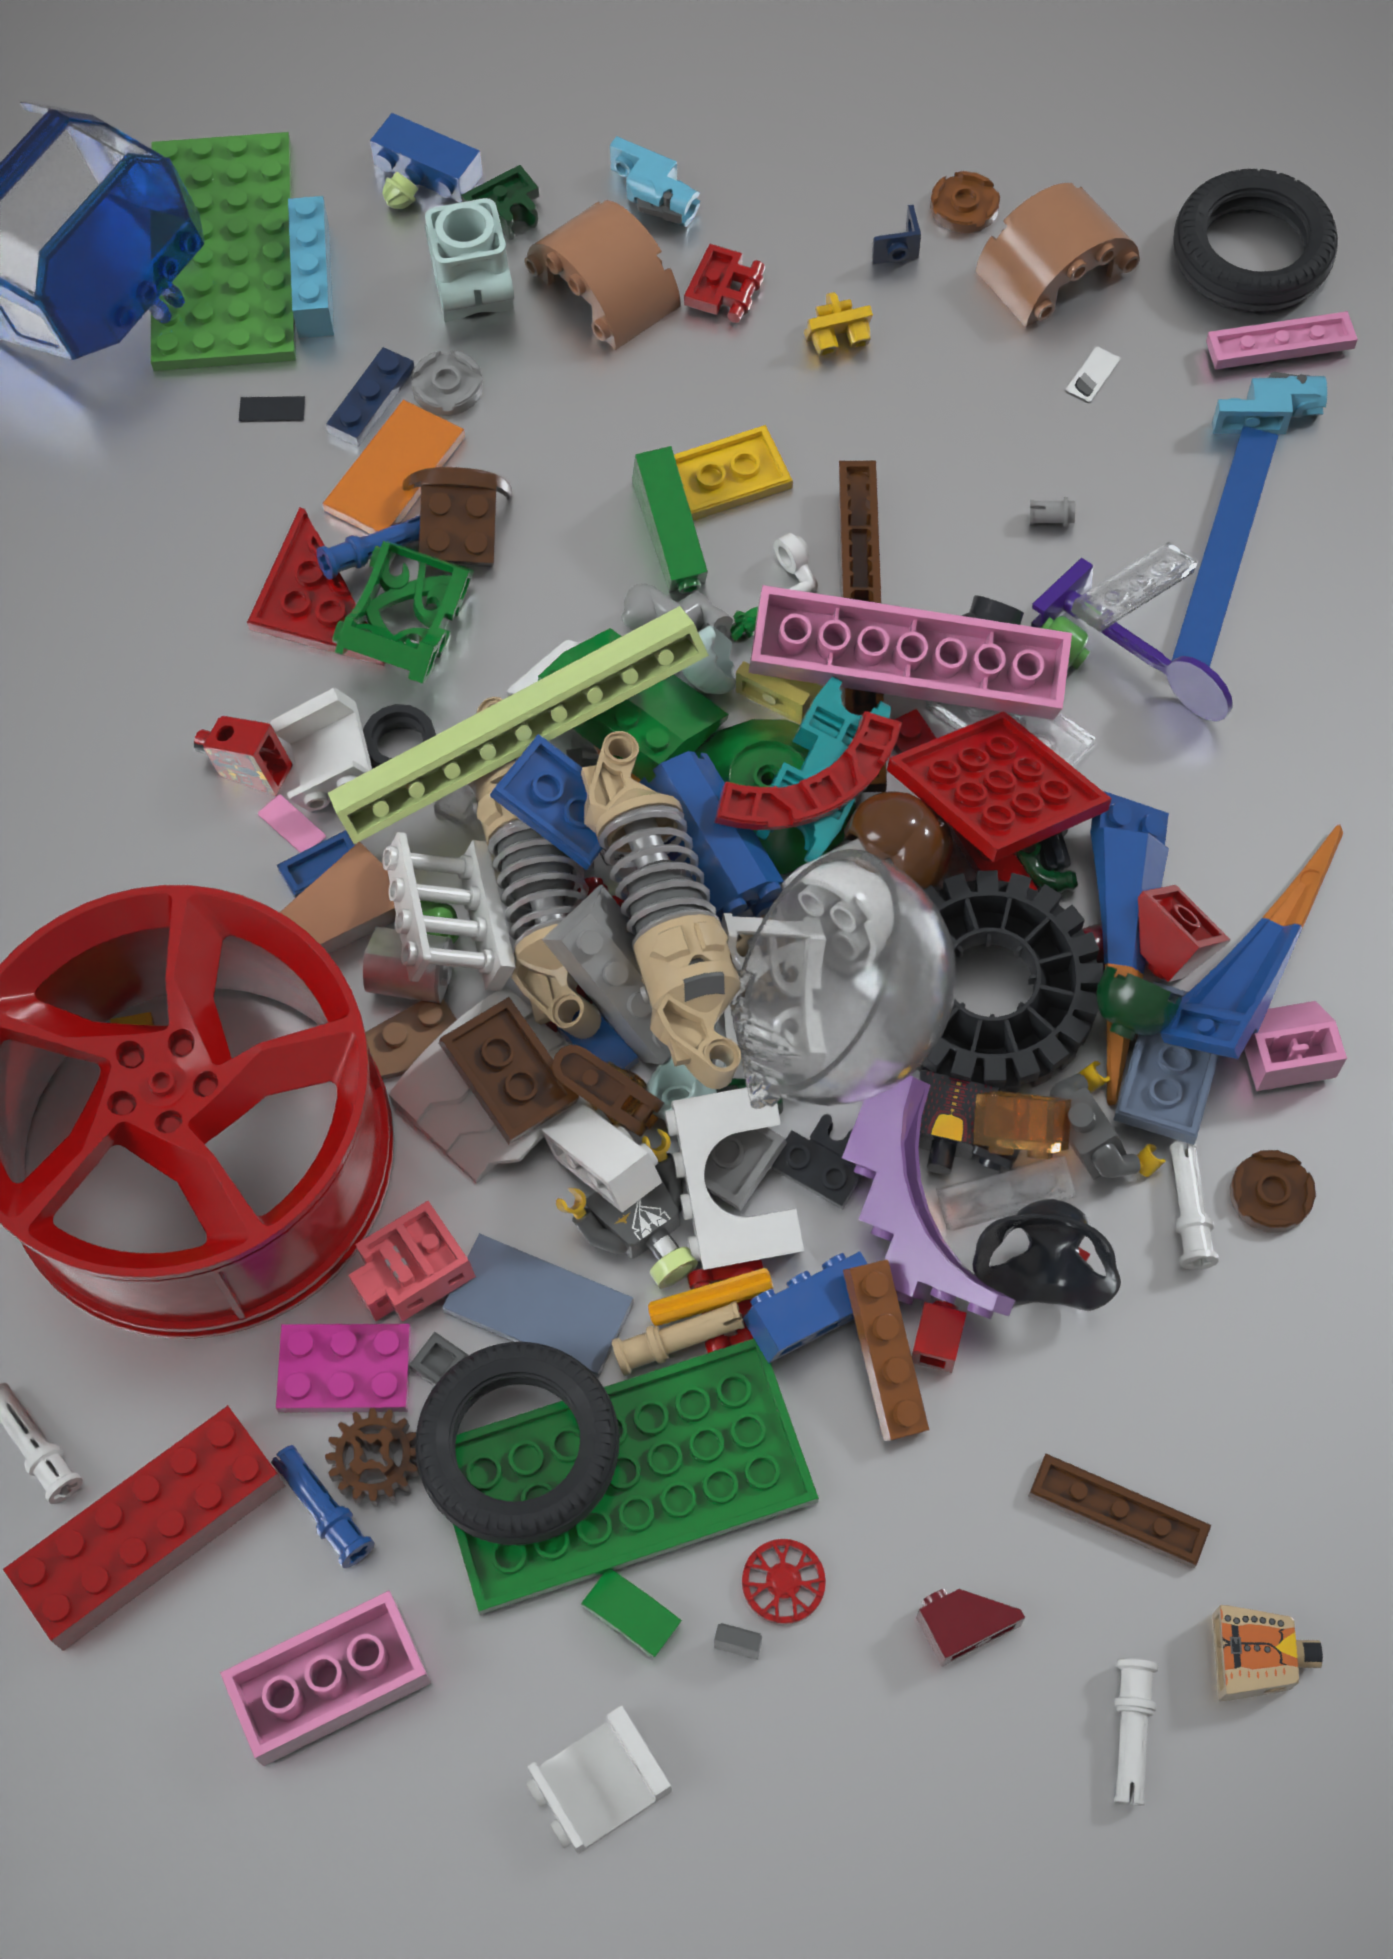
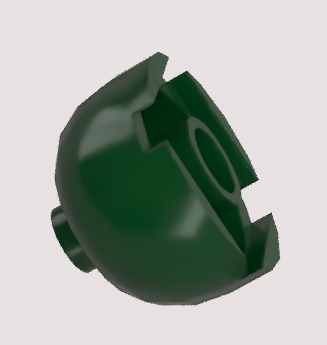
M1106 966L1100 979L1096 996L1101 1016L1112 1023L1109 1031L1132 1041L1135 1034L1152 1036L1169 1026L1181 1004V997H1170V991L1129 973L1126 977L1120 974L1114 977L1117 969Z

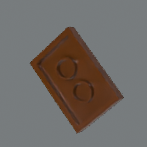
M510 997L442 1036L438 1044L508 1145L577 1103L579 1095L555 1078L552 1070L553 1058Z

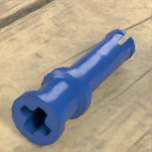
M420 515L361 538L354 535L348 536L345 542L330 548L326 546L317 548V559L323 574L330 580L336 578L339 572L355 567L360 569L365 567L368 560L371 559L374 548L376 546L381 547L383 541H390L401 546H407L419 541Z
M294 1445L287 1446L276 1454L277 1457H274L271 1463L284 1477L290 1488L317 1522L316 1529L319 1537L324 1540L327 1539L340 1556L338 1562L342 1568H349L359 1563L374 1548L375 1543L370 1536L364 1537L352 1521L353 1514L350 1509L345 1508V1506H339Z

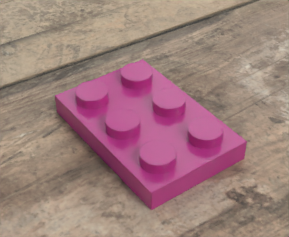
M281 1324L276 1409L278 1413L369 1412L370 1408L374 1407L377 1412H387L388 1409L393 1412H408L412 1330L410 1324Z

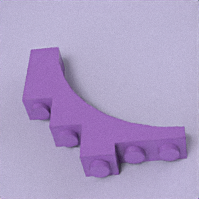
M878 1064L842 1159L856 1164L855 1173L873 1179L859 1220L873 1225L871 1234L891 1241L884 1260L888 1259L898 1301L912 1305L914 1298L930 1302L931 1297L934 1296L954 1304L958 1297L969 1302L968 1311L988 1319H992L994 1312L1010 1316L1015 1300L986 1285L961 1263L944 1241L929 1211L921 1182L918 1148L921 1117L930 1084Z

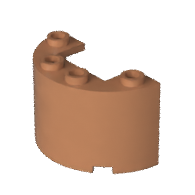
M1061 183L1031 196L1003 220L1007 225L1006 228L1002 230L997 239L994 236L989 238L980 254L975 272L1023 325L1027 327L1038 320L1043 321L1054 312L1059 287L1070 281H1077L1089 270L1107 263L1109 264L1106 275L1111 280L1123 272L1128 273L1138 265L1140 257L1137 245L1082 187L1076 188L1073 183Z
M606 200L601 204L598 201L533 244L527 252V257L524 259L528 271L533 276H539L549 286L554 283L553 274H559L568 283L575 295H581L591 304L593 320L591 326L593 332L598 339L608 342L615 350L681 306L675 277L671 268L664 270L662 260L657 256L662 251L654 238L633 214L623 206L610 200Z

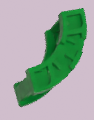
M383 541L381 547L376 546L374 548L369 567L373 568L358 603L352 612L346 616L345 621L339 620L332 639V642L337 644L335 653L344 655L348 650L394 665L410 671L408 679L423 684L434 670L436 657L440 658L451 633V631L445 630L448 620L453 621L454 617L459 615L474 570L390 541ZM396 554L418 561V576L416 580L409 582L410 573L405 563H403L401 575L393 576L390 573L389 568ZM426 564L450 572L452 576L425 577ZM382 587L385 592L377 596ZM427 596L426 607L429 604H435L438 608L435 610L425 609L422 597ZM414 599V613L417 619L429 629L408 628L393 635L384 624L380 612L398 603Z

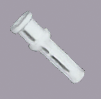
M1179 1141L1171 1144L1170 1153H1172L1180 1217L1175 1224L1176 1233L1181 1235L1183 1247L1180 1263L1181 1267L1189 1270L1206 1269L1215 1266L1219 1259L1218 1253L1213 1251L1210 1232L1214 1229L1213 1220L1208 1214H1205L1196 1151L1197 1144L1187 1143V1149H1184L1183 1142Z
M1 1383L0 1422L26 1457V1471L30 1476L38 1478L47 1491L45 1498L50 1504H57L66 1500L80 1488L83 1479L78 1473H72L64 1462L61 1448L54 1443H48L30 1415L13 1394L8 1383Z
M1121 1658L1117 1659V1668L1121 1670L1120 1696L1115 1699L1114 1703L1116 1711L1121 1713L1116 1797H1114V1802L1119 1804L1129 1802L1131 1786L1130 1805L1144 1806L1148 1716H1153V1712L1156 1711V1703L1152 1701L1153 1673L1158 1672V1663L1142 1659Z

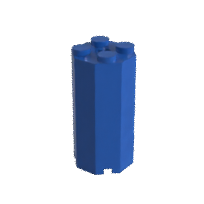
M688 751L660 763L653 769L656 777L650 783H648L645 777L639 783L655 792L673 796L680 802L684 820L687 823L686 833L692 838V851L698 855L697 867L704 873L703 885L710 890L709 902L716 908V916L719 917L720 923L722 922L723 913H732L733 917L755 918L772 914L777 908L774 901L779 898V894L782 892L781 885L784 880L752 829L734 828L714 823L722 788L725 783L706 753H701L700 758H698L695 752ZM673 836L671 839H669L667 842L663 844H670L677 836ZM681 840L679 846L685 847V842ZM670 852L667 855L670 860L675 861L682 853ZM687 856L683 863L691 864L690 858ZM693 874L692 878L696 882V875Z

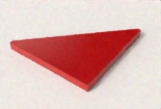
M299 507L249 616L247 625L249 630L335 653L337 644L332 642L337 623L339 620L345 621L346 616L352 612L356 603L340 572L336 578L330 580L323 574L317 559V548L325 545L304 508ZM351 650L344 654L348 657L381 666L386 664Z

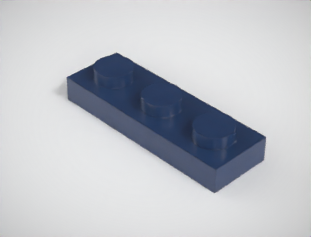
M382 347L326 423L327 432L359 447L411 376L414 369V361Z

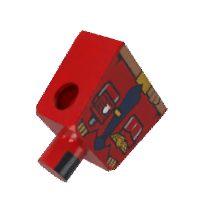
M221 716L217 719L211 731L201 729L197 732L194 739L195 751L207 754L219 775L273 796H277L293 766L274 729L268 723Z

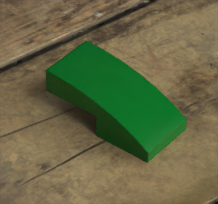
M612 1569L604 1572L581 1603L584 1608L613 1631L620 1632L652 1659L656 1657L682 1621L647 1593Z

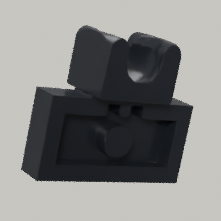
M824 1114L810 1135V1140L793 1130L790 1131L786 1138L787 1144L772 1164L771 1169L843 1210L863 1176L854 1172V1165L842 1159L853 1129L842 1140L836 1141L831 1139L829 1136L833 1130L832 1117L829 1114Z

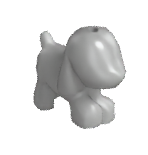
M639 584L629 589L625 597L624 612L621 619L625 626L631 630H635L680 606L694 622L698 632L707 626H713L730 640V629L733 619L723 610L713 606L709 599L700 594L698 590H693L692 594L676 602L655 586Z

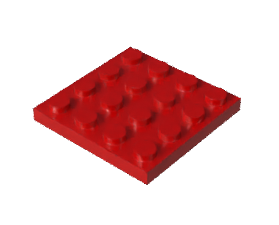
M1005 711L889 758L887 771L993 862L1108 811L1112 800L1110 796Z

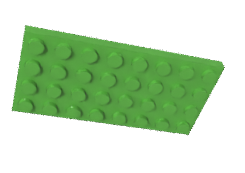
M289 132L151 142V365L153 371L296 361V332L292 311L288 199L292 198L291 141Z

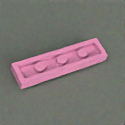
M1348 311L1211 331L1208 332L1206 343L1216 370L1355 349L1358 339Z

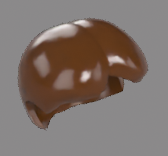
M889 791L869 797L855 809L844 829L845 840L853 841L859 839L862 847L878 860L891 858L903 884L916 891H924L931 885L935 889L941 884L948 871L953 853V840L948 824L926 803L911 794Z

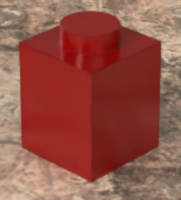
M934 1301L933 1304L925 1302L912 1352L913 1364L952 1373L967 1312L959 1311L958 1306L946 1301Z

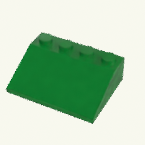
M609 628L564 651L538 675V681L622 636ZM673 674L572 729L600 750L605 737L610 733L623 731L631 734L639 746L632 774L640 780L645 777L648 783H650L656 777L653 771L654 768L660 763L685 752H695L728 719L729 714ZM612 755L613 757H615V758H617V759H623V758L620 757V756Z

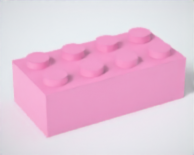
M390 1591L220 1672L254 1758L263 1766L431 1684L401 1612Z

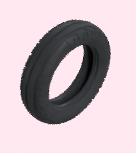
M1258 169L1229 171L1215 176L1200 185L1183 204L1174 227L1173 244L1175 256L1180 270L1188 282L1211 301L1215 300V303L1227 308L1233 307L1234 310L1243 312L1263 313L1271 312V310L1278 311L1294 306L1311 296L1326 280L1334 265L1338 247V235L1335 220L1330 209L1323 199L1308 185L1300 180L1296 181L1294 177L1289 175L1277 174V171L1260 169V171ZM1233 211H1263L1285 220L1297 231L1303 243L1304 253L1293 264L1274 271L1247 270L1227 262L1214 251L1207 237V229L1218 217Z
M501 1343L480 1349L466 1356L452 1366L433 1387L424 1403L418 1420L415 1440L416 1462L421 1481L428 1496L437 1509L459 1529L476 1538L504 1545L533 1544L549 1540L570 1530L585 1519L601 1501L612 1481L618 1461L619 1427L613 1404L605 1388L597 1377L576 1358L559 1349L539 1343ZM509 1385H532L553 1393L572 1411L580 1429V1446L577 1458L565 1479L554 1489L540 1497L517 1502L489 1497L473 1487L458 1467L456 1459L458 1429L468 1410L489 1392Z

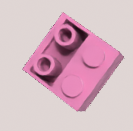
M1316 1001L1268 1009L1258 1033L1251 1035L1244 1048L1256 1091L1336 1078L1347 1060L1336 1021Z

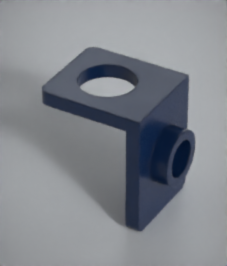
M908 205L907 232L873 238V264L901 262L903 260L919 258L921 231L914 205Z

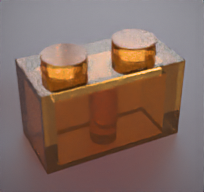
M1003 1091L976 1093L973 1144L989 1146V1153L1009 1155L1014 1154V1149L1027 1150V1157L1053 1159L1054 1152L1069 1149L1070 1120L1068 1112L1071 1108L1072 1099Z

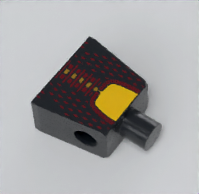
M921 1070L919 1080L930 1084L921 1117L919 1148L930 1151L927 1168L930 1171L938 1174H950L955 1157L963 1159L972 1158V1150L979 1140L992 1106L995 1103L998 1087Z

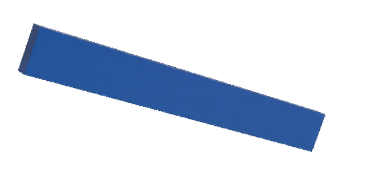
M1247 426L1242 428L1171 661L1181 656L1193 657L1209 667L1211 665L1279 435Z

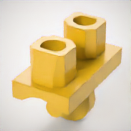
M835 292L827 293L826 305L815 307L817 317L808 319V328L804 330L806 342L813 341L819 356L836 352L839 347L836 335L847 333L851 348L866 346L871 339L869 326L873 316L871 306L852 309L850 299L839 301Z

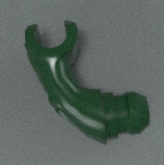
M1041 841L1035 843L1036 849L1031 853H1026L1023 850L1016 852L1019 862L1037 886L1042 888L1046 884L1058 893L1074 890L1078 886L1076 872L1068 870L1060 873V871H1048L1042 867L1039 862L1043 854Z

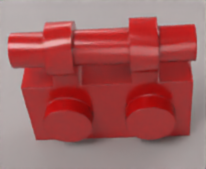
M709 244L684 294V305L715 315L718 314L721 306L725 305L730 307L727 318L733 323H739L742 316L748 313L752 305L751 297L754 291L759 290L764 280L762 275L765 270L764 263L755 260L752 262L751 267L743 266V253ZM733 281L742 284L739 291L730 289Z

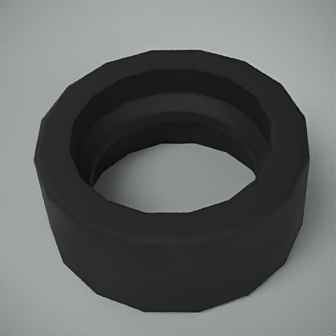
M394 704L381 708L371 715L363 728V734L372 769L392 759L382 755L378 750L377 744L382 735L389 730L399 727L411 728L421 733L424 742L436 736L432 720L422 710L403 704Z

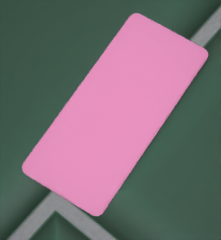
M277 795L258 812V815L300 853L319 844L326 837L317 826L282 795Z

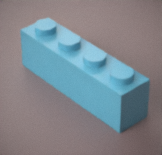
M324 197L288 199L292 311L298 337L334 336L330 234Z

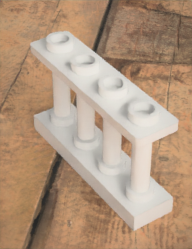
M397 832L391 845L387 846L384 850L382 863L383 868L388 871L390 881L389 899L394 901L396 911L395 930L397 933H400L402 942L401 961L407 967L409 981L419 982L428 964L478 969L479 973H482L485 990L501 991L516 966L490 851L486 841L472 840L464 855H461L460 858L410 853L406 833ZM414 869L457 874L458 878L462 879L464 889L416 884ZM420 900L464 905L465 909L469 911L470 920L425 916L422 913ZM426 932L471 937L475 941L477 952L430 948Z

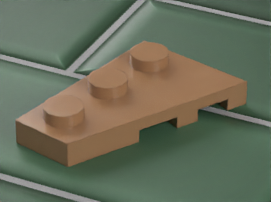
M444 999L441 1003L420 1001L365 1032L371 1056L379 1069L382 1080L402 1076L424 1050L457 1020Z

